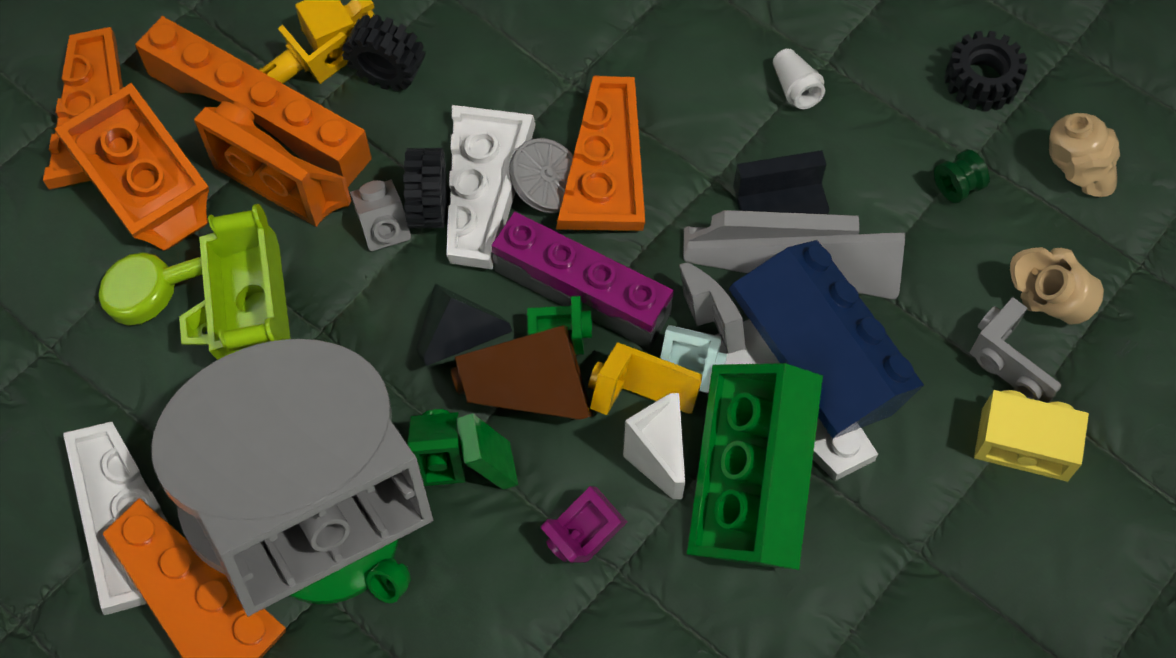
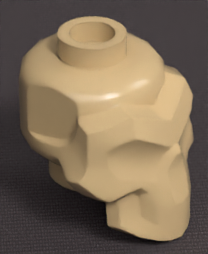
M1074 113L1057 120L1050 130L1049 154L1053 163L1065 173L1068 181L1081 186L1083 193L1097 197H1106L1113 194L1117 186L1116 164L1120 157L1119 140L1115 131L1107 128L1105 123L1096 116L1087 113Z
M1042 247L1022 250L1012 257L1010 263L1011 278L1015 288L1022 291V303L1029 311L1044 312L1069 325L1081 324L1089 320L1098 311L1103 301L1104 289L1102 282L1079 264L1072 250L1054 248L1049 252Z

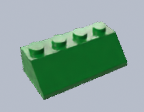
M787 363L718 364L712 366L687 555L799 570L823 375Z

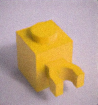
M304 0L295 4L301 29L314 51L339 32H344L349 37L358 19H362L365 15L372 18L374 14L372 11L374 9L372 0H351L344 6L340 0ZM342 48L331 51L326 57L325 63L337 59L342 53Z

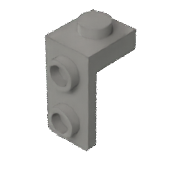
M1012 297L1001 310L994 306L984 316L978 325V328L982 331L969 353L976 358L983 369L999 375L1012 385L1015 391L1023 393L1027 398L1049 403L1061 388V384L1005 342L1017 328L1028 309Z

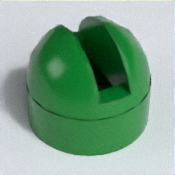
M387 559L378 563L368 573L366 581L369 590L376 598L385 603H395L407 591L411 582V575L405 564H397L395 559Z

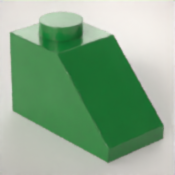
M432 409L424 412L422 415L411 416L408 446L417 458L424 486L466 483L465 467L456 423L458 422L457 418H460L459 412L450 413L444 409Z

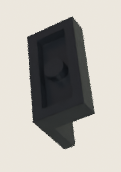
M823 151L737 164L733 188L739 210L829 214L830 209L822 186L827 166Z

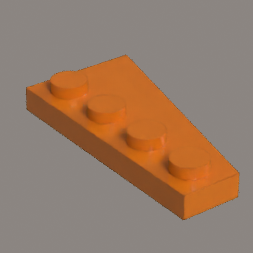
M141 498L135 501L102 533L107 544L137 590L141 593L152 610L153 615L176 647L181 658H262L286 632V627L265 609L247 617L227 576L205 563L193 551L187 539Z

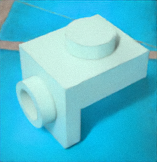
M668 325L660 358L702 374L699 391L709 393L712 366L726 364L728 354L719 352L722 341L720 336Z

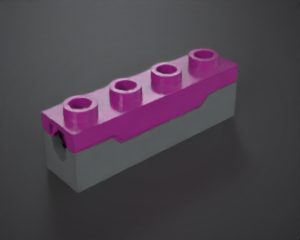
M515 211L491 245L494 272L561 306H571V296H581L583 311L591 310L593 322L650 350L671 315L673 289Z

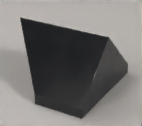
M435 283L416 349L419 357L428 366L513 331L510 323L499 314Z

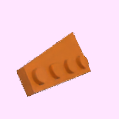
M111 27L69 35L61 78L64 83L62 98L57 100L55 111L58 116L56 127L123 88L116 36ZM56 131L55 134H51L49 144L51 159L49 167H45L43 177L48 190L91 181L80 165L72 158L69 150L56 134Z
M593 76L556 230L643 231L645 210L635 77Z

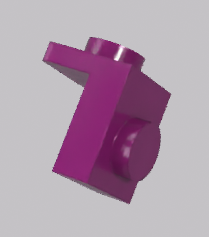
M589 486L557 520L547 519L540 527L549 537L546 540L549 549L562 561L567 562L569 560L575 563L588 562L627 521L597 487Z

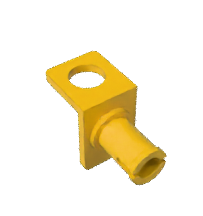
M281 25L277 29L287 43L285 45L287 50L258 70L283 84L301 70L305 72L309 70L321 84L348 63V60H344L342 57L343 51L335 61L325 63L328 54L337 48H343L348 37L344 32H339L308 55L288 30Z

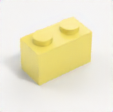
M993 390L982 408L974 459L1068 482L1082 465L1089 413L1075 410L1071 405L1063 402L1046 403L1030 399L1023 393L1014 390Z

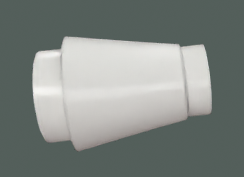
M784 49L776 54L773 59V66L788 103L796 105L799 109H808L820 102L825 94L823 76L796 54L793 49Z

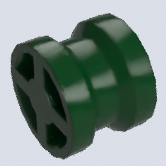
M970 149L957 154L953 162L945 161L936 166L934 170V178L940 192L952 203H959L968 198L971 190L978 192L987 187L990 182V174L984 160Z

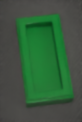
M473 413L457 418L458 422L456 423L464 463L503 490L519 485L510 441Z

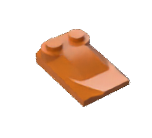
M132 83L54 128L60 140L69 150L72 158L80 165L133 238L146 241L166 251L208 223L206 208L209 186Z
M222 101L218 107H205L194 119L212 165L216 170L313 226L317 227L333 211L350 205L351 197L345 177L291 155L280 143L255 126L253 113L242 103Z

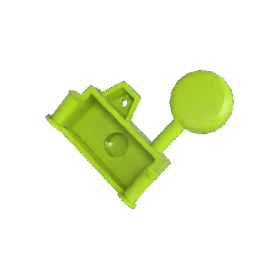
M260 204L253 205L252 210L217 217L209 215L208 222L213 233L199 237L200 257L168 266L158 256L145 252L130 254L116 261L106 271L100 282L98 297L102 309L117 323L129 326L142 324L156 317L169 303L176 283L203 275L205 300L179 316L181 344L208 345L209 352L217 360L253 345L290 339L279 243L276 233L269 226L266 214Z

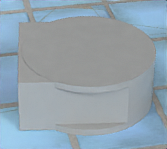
M285 339L261 343L238 350L213 362L190 378L170 399L157 422L152 440V460L157 477L167 495L178 505L180 525L193 551L210 567L227 576L247 617L433 521L417 458L392 423L391 403L384 381L377 370L366 359L343 346L311 339Z

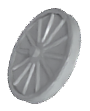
M535 138L526 141L514 152L510 160L509 174L515 191L524 202L539 211L547 213L560 212L574 155L566 147L550 139Z

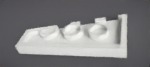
M452 105L453 134H451L450 148L452 152V171L449 174L451 199L448 206L446 255L450 264L492 270L493 253L491 245L507 222L516 192L509 174L510 160L514 152L523 143L532 139L536 124L534 116L530 114Z
M113 422L65 432L63 435L103 615H108L147 604L107 544L102 533L139 498L167 522L160 505L142 478L139 468Z

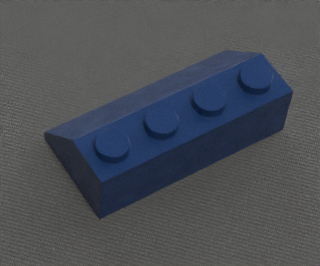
M818 240L785 248L729 287L733 297L780 363H787L823 375L818 418L833 439L891 417L924 386L914 372L911 363L903 357L886 334L883 325L875 319L859 297L856 288L847 281L833 262L830 253L822 247Z

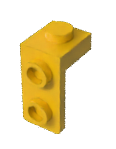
M617 342L606 362L598 361L591 373L588 388L593 389L594 393L590 409L608 415L621 390L625 389L654 401H658L669 393H679L680 411L690 414L696 405L703 375Z

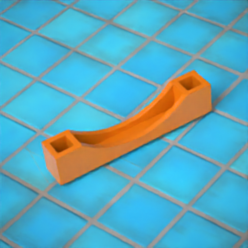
M164 16L135 44L148 75L179 93L203 95L219 102L227 101L233 103L237 101L242 103L253 113L255 117L254 122L278 138L302 160L345 177L348 187L372 159L364 129Z

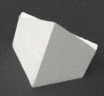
M669 393L625 420L623 457L672 499H682L685 486L679 393Z

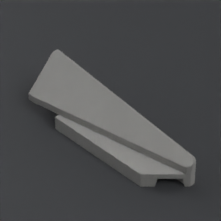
M724 210L712 215L711 226L707 228L690 226L684 228L683 259L685 262L749 273L787 247L818 240L822 247L830 253L833 262L859 294L894 300L898 297L900 291L905 233L859 234V216Z

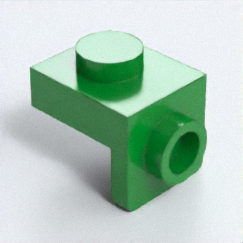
M571 296V306L527 308L528 335L562 325L568 326L575 354H584V338H592L591 310L583 311L581 296Z

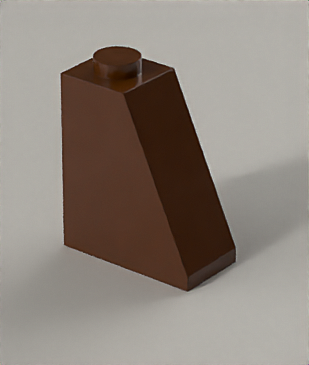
M562 325L455 356L457 367L451 369L453 382L458 395L465 394L468 403L574 419H584L593 415L568 326Z

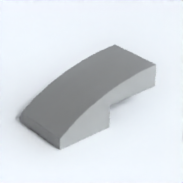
M689 262L680 264L683 293L696 325L700 326L714 321L728 354L746 349L743 319L729 295L714 279Z

